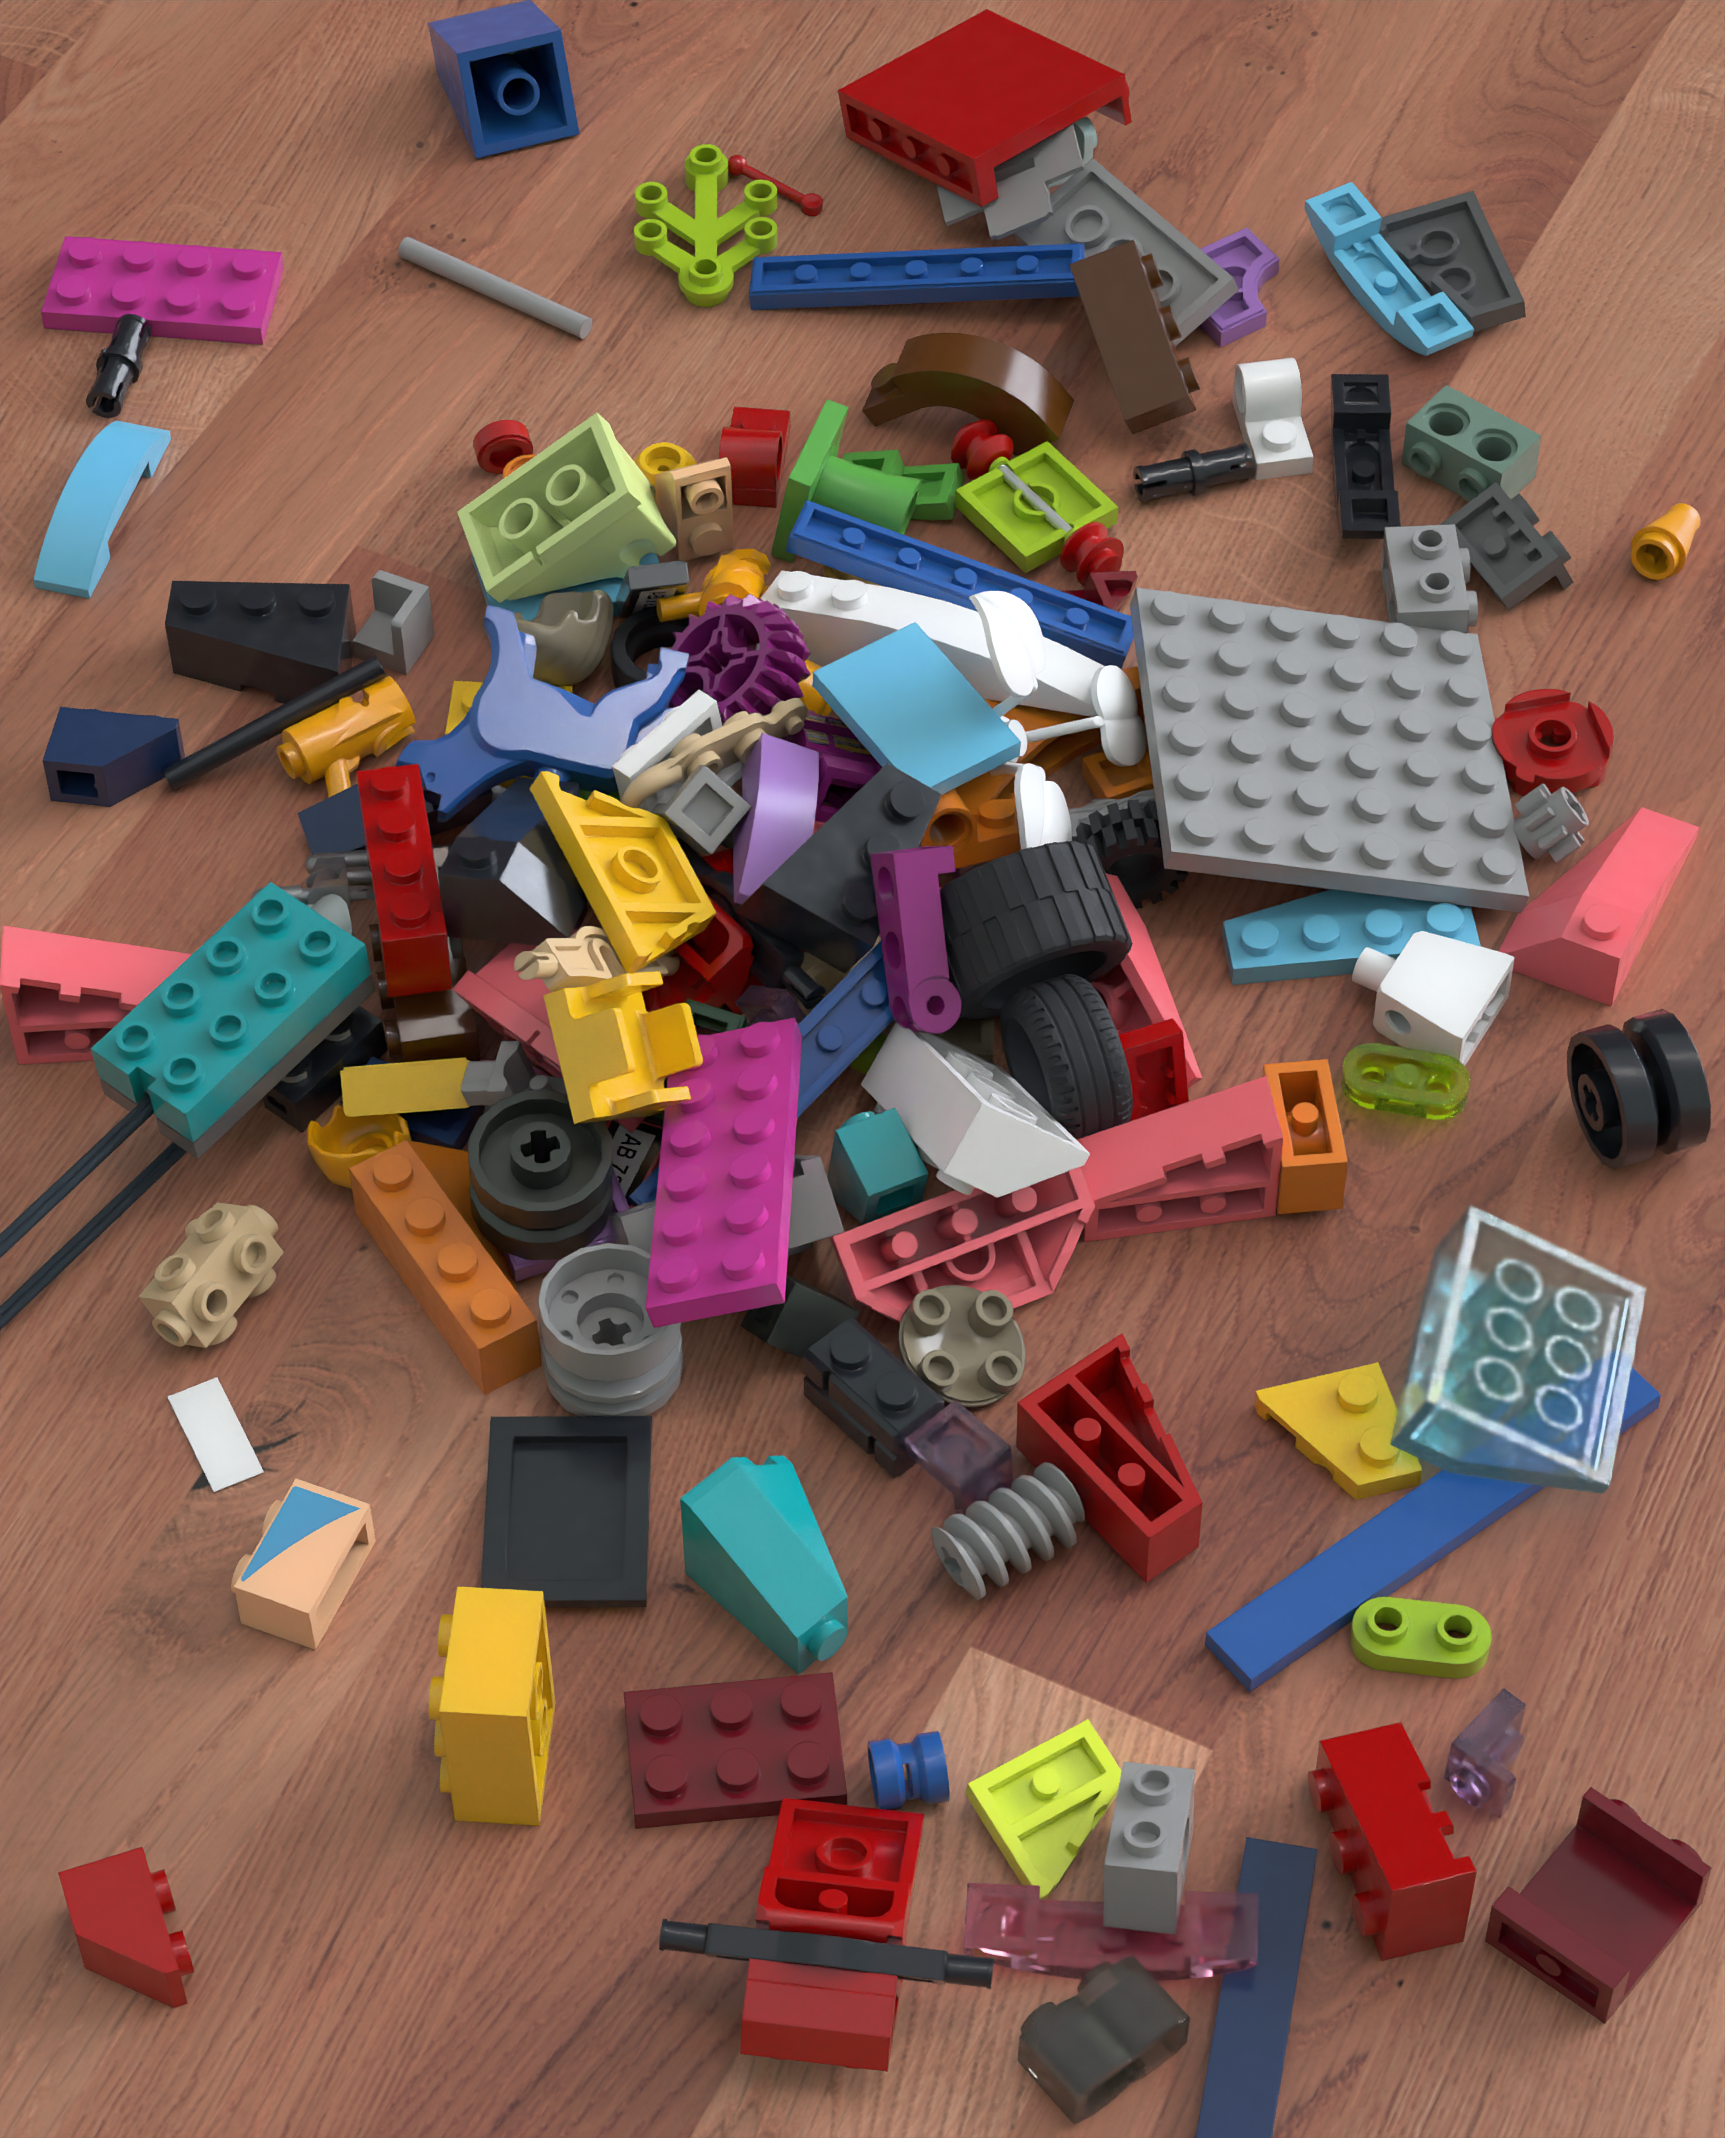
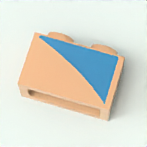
M295 1479L284 1500H276L269 1508L263 1523V1537L252 1555L245 1554L240 1559L233 1574L231 1590L236 1595L241 1624L316 1650L374 1546L376 1539L370 1504Z

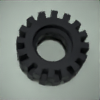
M1139 799L1128 800L1127 808L1119 810L1117 802L1107 805L1109 814L1103 816L1096 810L1088 815L1090 825L1081 822L1076 828L1077 836H1072V841L1084 842L1096 849L1105 873L1118 876L1136 909L1143 908L1141 900L1150 898L1153 905L1162 901L1161 891L1163 890L1172 895L1179 889L1177 880L1185 882L1188 876V871L1164 868L1157 808L1154 801L1149 800L1145 807L1141 808Z

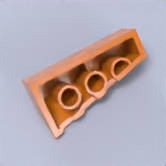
M405 1140L350 1167L349 1173L356 1216L481 1392L486 1395L542 1366L537 1319L517 1292L504 1252L484 1237L471 1214L468 1151Z

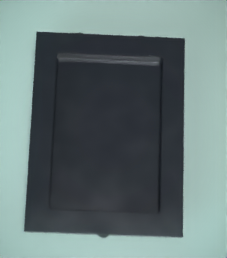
M652 1416L491 1417L481 1588L543 1591L545 1608L647 1607Z

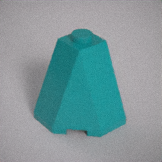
M783 1455L768 1456L763 1465H755L747 1457H731L680 1498L685 1574L799 1675L817 1659L819 1661L829 1659L845 1642L848 1634V1596L793 1464Z

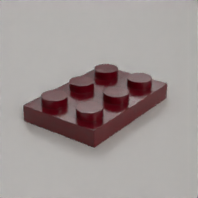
M833 1672L624 1692L635 1829L779 1815L782 1798L847 1805V1788Z

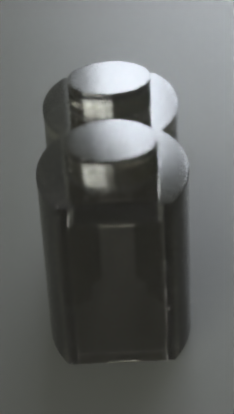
M1133 1955L1120 1960L1114 1965L1109 1961L1098 1964L1080 1981L1076 1996L1058 2005H1055L1054 2002L1042 2004L1026 2018L1021 2026L1020 2031L1022 2034L1019 2036L1017 2061L1073 2124H1077L1097 2113L1122 2093L1130 2083L1147 2076L1170 2059L1187 2043L1190 2017Z

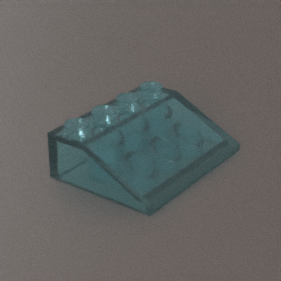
M1470 1205L1434 1250L1390 1445L1449 1473L1603 1494L1610 1486L1646 1288Z

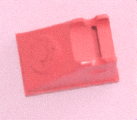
M509 943L476 974L468 970L452 990L506 1041H520L530 1061L551 1076L563 1078L543 995L552 991L546 987L541 978L524 980L518 976L523 971L515 972L514 962L518 954L523 951H532L537 946ZM645 1117L617 1119L614 1121L630 1133H633Z

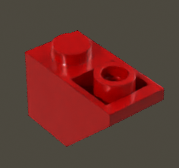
M143 1847L58 1872L85 1969L172 2008L188 2004L181 1976L194 1973L183 1930L168 1934L163 1915L176 1911L168 1879L164 1869L150 1873Z

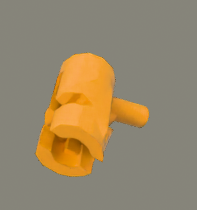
M754 548L736 549L726 555H722L718 564L706 575L703 581L702 592L657 598L656 608L659 621L689 618V614L701 617L705 614L709 601L722 606L729 594L742 599L749 594L756 598H761L770 587V585H765L764 575L768 574L771 568L767 555Z
M387 676L362 689L364 699L361 700V704L353 702L352 697L347 696L340 699L339 703L284 729L281 733L283 744L277 746V754L287 774L292 779L300 776L309 785L325 777L328 798L351 787L349 774L358 768L360 759L372 753L377 758L399 740L415 732L412 725L416 724L415 716L397 682L392 677Z

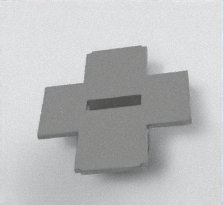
M1073 124L994 167L998 198L983 207L937 185L946 225H952L984 211L991 239L999 240L1048 220L1050 216L1054 215L1049 197V184L1085 170Z

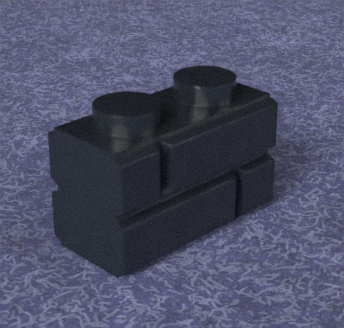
M853 1318L844 1321L809 1347L804 1353L803 1373L806 1375L803 1378L804 1396L867 1454H875V1461L894 1478L904 1474L939 1447V1444L944 1440V1423L941 1421L944 1418V1399Z

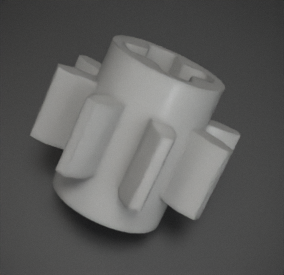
M1541 784L1515 804L1522 815L1514 820L1513 828L1519 842L1533 858L1539 859L1549 852L1554 861L1558 863L1579 849L1581 844L1585 842L1579 831L1589 825V820L1581 804L1567 788L1561 787L1551 794L1546 785Z

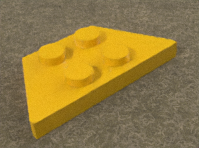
M541 771L530 787V791L626 973H636L706 929L716 915V911L665 818L641 808L628 807L616 798L596 790L592 792L588 800H584L562 791L559 787V775L548 771Z

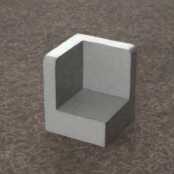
M378 570L371 579L375 610L352 641L354 657L365 661L376 655L382 667L407 675L434 637L429 586Z
M699 765L669 802L657 803L651 813L665 818L675 837L681 838L697 854H712L749 810L751 805L705 765Z

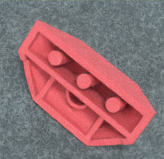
M1078 1167L998 1198L976 1187L971 1195L953 1190L830 1237L853 1300L900 1324L904 1312L917 1294L923 1290L945 1285L966 1286L981 1292L987 1290L998 1291L1010 1300L1014 1309L1054 1292L1076 1247L1083 1227L1090 1219L1095 1204L1081 1168Z

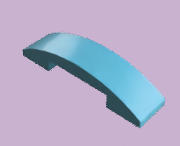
M1353 182L1305 200L1304 209L1312 228L1338 275L1360 305L1394 339L1414 352L1427 356L1473 336L1474 328L1444 292L1431 296L1379 234L1382 217Z
M115 421L106 426L92 440L72 471L54 510L33 579L35 588L90 599L110 560L108 540L140 477L152 478L171 440L170 431Z

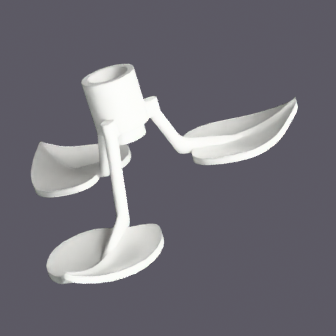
M987 591L969 597L981 617L990 659L996 676L1003 689L1010 694L1008 698L995 706L993 710L1021 741L1020 756L1025 754L1027 743L1100 727L1104 753L1113 764L1127 767L1137 764L1143 758L1147 747V737L1143 722L1137 714L1138 703L1136 694L1127 675L1117 666L1101 667L1094 673L1091 683V696L1097 714L1095 717L1027 732L1024 731L1022 725L1017 720H1009L1004 717L1005 713L1037 691L1038 684L1035 675L1041 673L1046 665V651L1041 628L1030 607L1020 598L1010 593ZM1018 756L989 771L991 776L1001 774L1015 775L1014 793L1021 850L1047 843L1072 841L1070 815L1063 792L1055 782L1045 781V772L1042 767L1030 763L1018 764L1016 763L1019 758Z

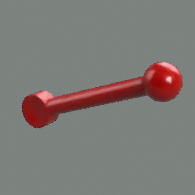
M736 154L728 159V172L733 176L745 175L754 181H770L777 187V193L800 204L801 211L805 215L817 216L821 214L823 199L818 194L809 193L804 195L749 166L747 160L742 155Z

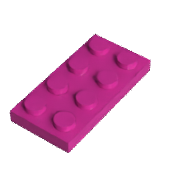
M65 236L41 310L43 325L47 329L114 333L119 317L125 314H135L146 320L139 335H141L144 326L150 324L152 327L151 336L263 345L284 271L282 252Z

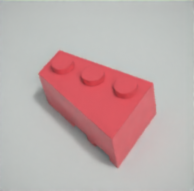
M1267 1076L1077 1139L1090 1153L1086 1163L1080 1168L1095 1204L1090 1219L1082 1230L1084 1242L1276 1216L1283 1134Z

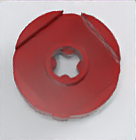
M1559 689L1531 690L1521 693L1507 702L1504 713L1498 719L1496 717L1493 723L1492 740L1497 753L1503 760L1506 778L1512 781L1511 786L1513 790L1524 797L1541 784H1545L1551 794L1561 787H1565L1571 793H1575L1586 788L1599 786L1604 781L1614 742L1611 722L1600 707L1588 701L1587 708L1579 703L1570 701L1571 693ZM1551 736L1555 743L1565 744L1559 747H1550L1541 742L1542 737Z

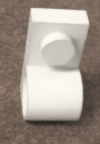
M1294 358L1237 364L1234 372L1232 403L1244 442L1249 446L1253 457L1251 465L1254 466L1255 479L1260 480L1312 473L1313 454L1301 419L1302 388L1296 360Z

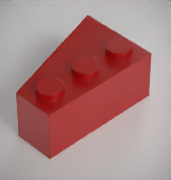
M1123 1333L1017 1402L1016 1448L1035 1468L1047 1462L1055 1465L1064 1473L1081 1498L1085 1511V1520L1146 1583L1199 1547L1203 1502L1171 1434H1166L1154 1409V1398L1147 1383L1142 1384L1130 1358V1347Z
M1394 1723L1319 1741L1316 1770L1308 1772L1309 1791L1316 1811L1318 1813L1328 1812L1334 1832H1330L1329 1840L1336 1869L1340 1875L1349 1873L1356 1890V1894L1352 1895V1909L1361 1936L1367 1937L1372 1935L1381 1961L1464 1942L1477 1870L1470 1856L1454 1858L1444 1838L1446 1835L1454 1834V1825L1446 1810L1434 1813L1426 1790L1431 1789V1780L1402 1723Z

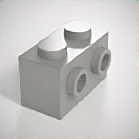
M1455 524L1385 527L1380 570L1388 621L1432 629L1455 630L1462 633H1467V627L1476 626L1478 620L1477 595L1475 591H1466L1465 586L1470 581L1468 548H1459Z

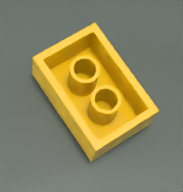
M457 1586L453 1614H442L439 1623L438 1655L439 1657H445L444 1675L432 1677L429 1691V1719L436 1720L434 1753L436 1757H442L441 1793H451L455 1821L540 1826L556 1704L543 1591Z

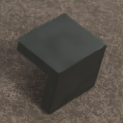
M787 1274L785 1303L748 1310L740 1326L767 1344L803 1359V1355L809 1347L847 1319L853 1318L856 1320L860 1311L836 1296Z

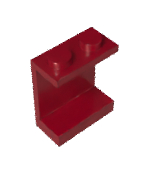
M1590 1787L1582 1797L1576 1826L1519 1894L1508 1886L1491 1906L1485 1942L1606 2024L1702 1904L1712 1867L1704 1863L1698 1853L1685 1842L1677 1839H1668L1644 1823L1638 1813L1625 1802L1618 1799H1608Z

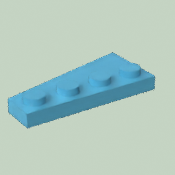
M1334 889L1223 921L1222 932L1232 985L1353 974L1357 960L1366 947L1397 959L1412 935L1420 931L1481 947L1470 906Z

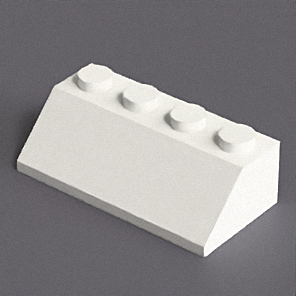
M897 1022L892 1027L861 1083L878 1102L874 1108L878 1114L896 1108L913 1144L918 1147L917 1151L921 1159L939 1169L936 1177L949 1187L966 1195H971L976 1187L998 1198L1081 1167L1090 1156V1153L1001 1066L931 1033L914 1032L910 1029H904Z

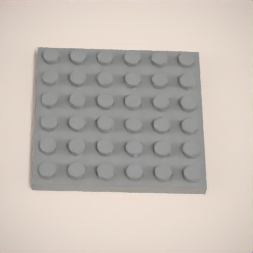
M1135 589L1130 602V611L1165 869L1522 912L1529 898V891L1518 836L1513 827L1514 815L1503 760L1497 753L1492 740V726L1495 719L1478 634L1296 610L1287 607L1245 603L1229 599L1194 596L1171 591Z

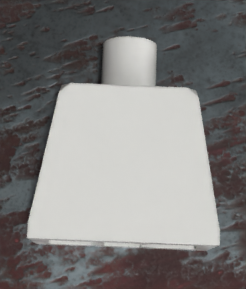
M1420 931L1412 935L1397 959L1366 947L1357 960L1352 981L1377 992L1373 1025L1379 1033L1444 1073L1457 1078L1509 997L1515 957L1499 951Z

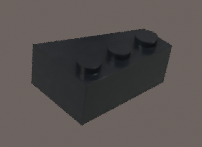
M172 581L165 628L173 673L240 692H242L246 685L274 693L275 701L285 704L352 668L354 653L352 641L356 637L350 584Z
M887 763L762 883L735 912L837 970L846 973L874 947L880 934L870 854L919 847L942 794Z

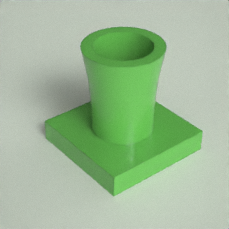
M827 399L788 478L771 555L791 563L793 562L796 555L785 550L789 535L806 500L905 535L918 500L922 479L889 474L838 458L837 453L849 407Z

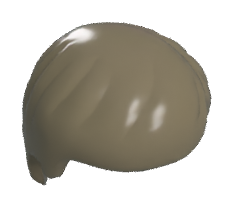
M597 589L583 593H550L542 599L537 616L534 619L527 621L523 619L522 613H514L518 631L533 635L535 638L537 650L533 679L553 686H572L582 682L594 672L606 652L613 625L614 607L611 598L606 592Z

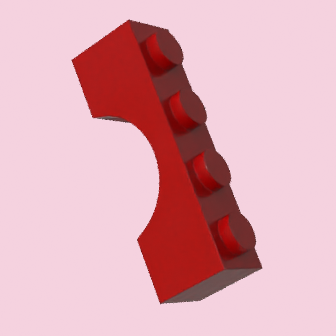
M419 764L396 767L387 766L380 769L356 771L362 828L368 867L371 871L388 998L451 990L452 980L447 931Z

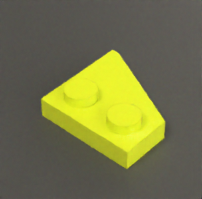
M1089 1719L967 1784L965 1795L1036 1908L1047 1902L1118 1793L1122 1771Z

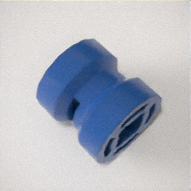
M938 1731L917 1734L912 1742L896 1744L889 1738L868 1741L869 1770L877 1809L899 1810L905 1801L916 1799L922 1800L927 1805L949 1802L950 1790L947 1765L941 1736ZM903 1764H905L907 1780L904 1777Z

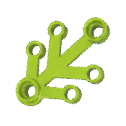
M702 144L694 147L685 159V182L687 187L695 192V219L669 203L666 187L658 182L642 183L634 192L636 212L642 217L653 218L642 220L634 227L636 250L643 255L655 257L677 272L681 291L690 303L700 307H712L722 303L733 287V273L753 260L754 257L769 253L778 245L777 224L770 218L760 217L772 214L778 206L777 187L770 181L755 180L747 184L744 189L745 200L717 219V192L723 190L728 184V160L717 146L711 144ZM667 228L695 246V257L667 240ZM744 228L745 239L717 257V246Z

